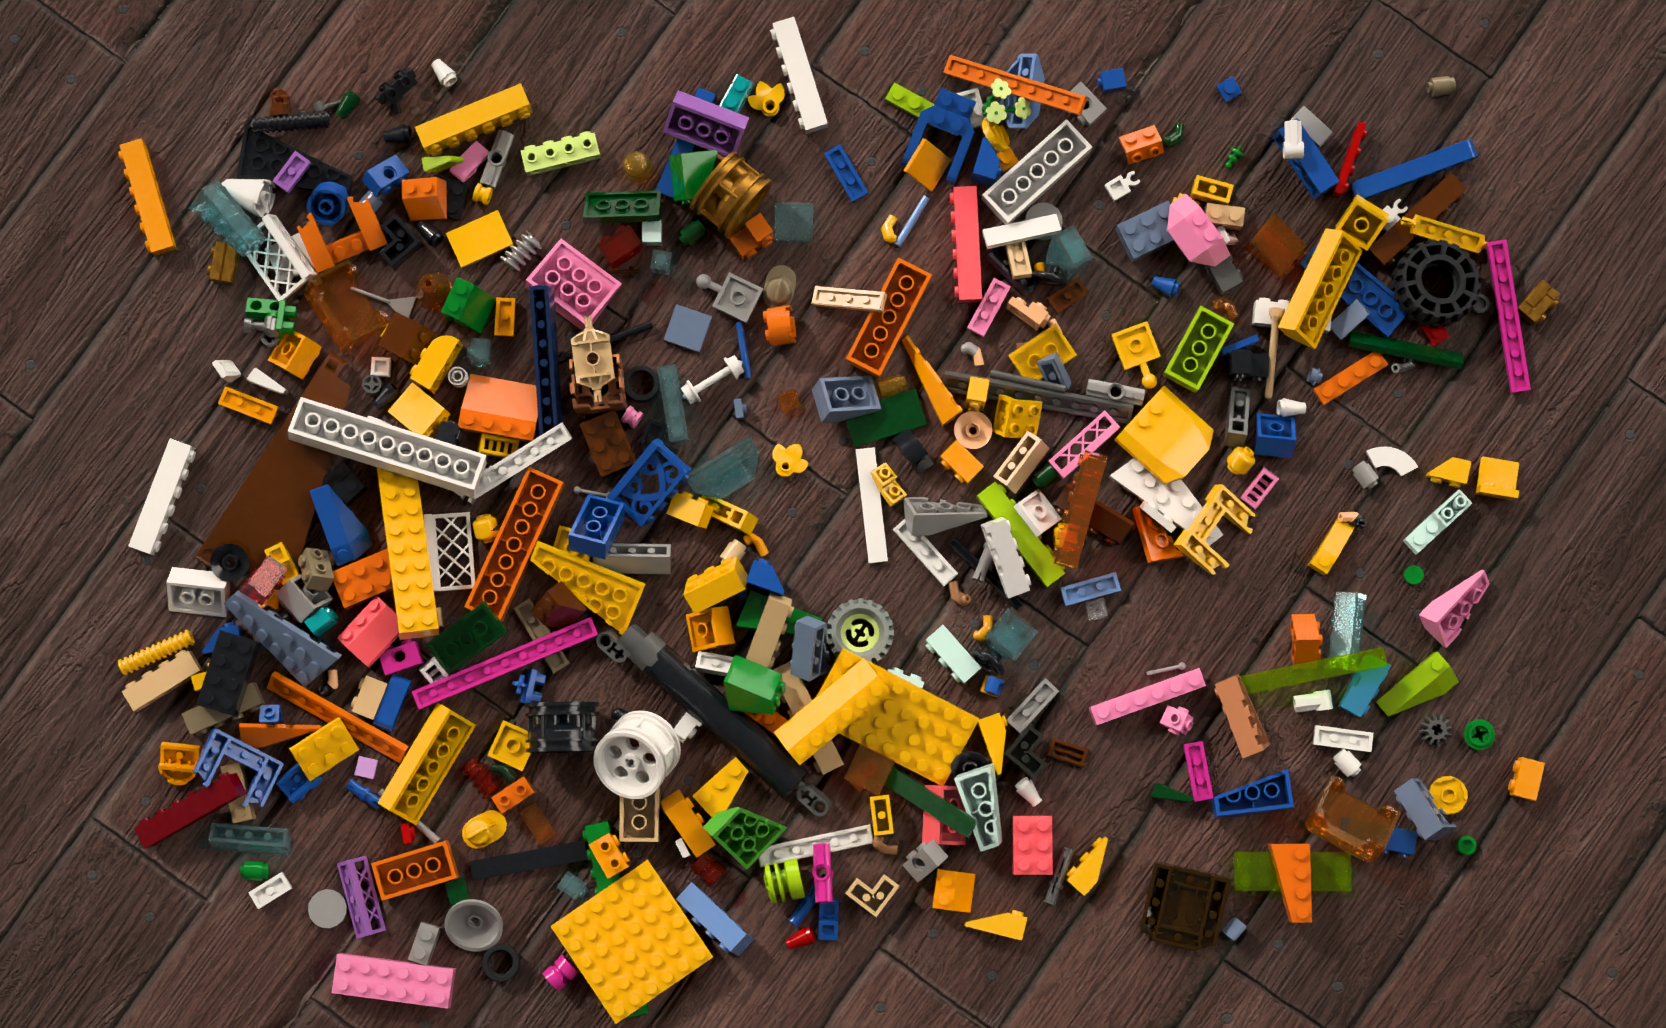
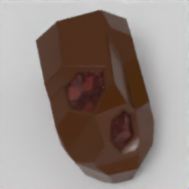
M275 88L270 93V117H277V115L283 117V115L289 116L291 114L289 96L286 91L280 88Z

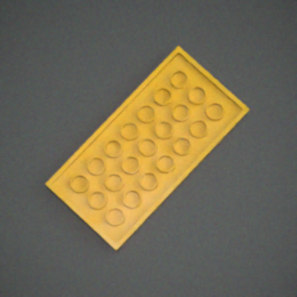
M842 647L817 696L863 658ZM866 660L886 683L890 691L839 734L944 786L952 771L951 763L963 751L979 721V717Z

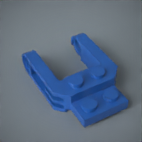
M941 88L934 106L921 111L901 165L906 166L922 140L927 124L930 123L936 128L962 136L945 181L955 185L975 134L970 117L977 101Z

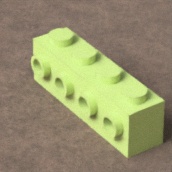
M587 131L580 133L578 137L566 136L561 138V141L554 142L550 140L544 142L541 146L529 145L524 147V150H521V155L527 176L600 159L601 156L595 133Z

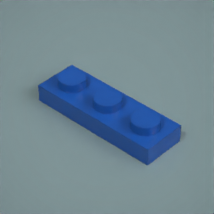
M841 144L824 153L825 158L852 203L869 194Z

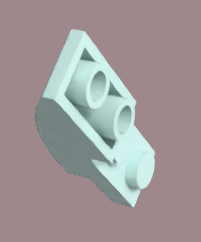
M1460 489L1457 490L1421 522L1403 542L1415 555L1418 554L1441 531L1463 513L1472 502Z

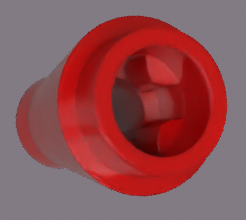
M810 926L807 928L803 927L786 939V944L792 950L812 945L816 938Z

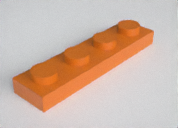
M1372 352L1317 386L1313 391L1322 405H1325L1380 371L1388 364L1381 353Z

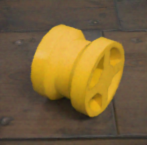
M478 183L475 187L472 201H481L484 205H488L492 197L493 188H486Z

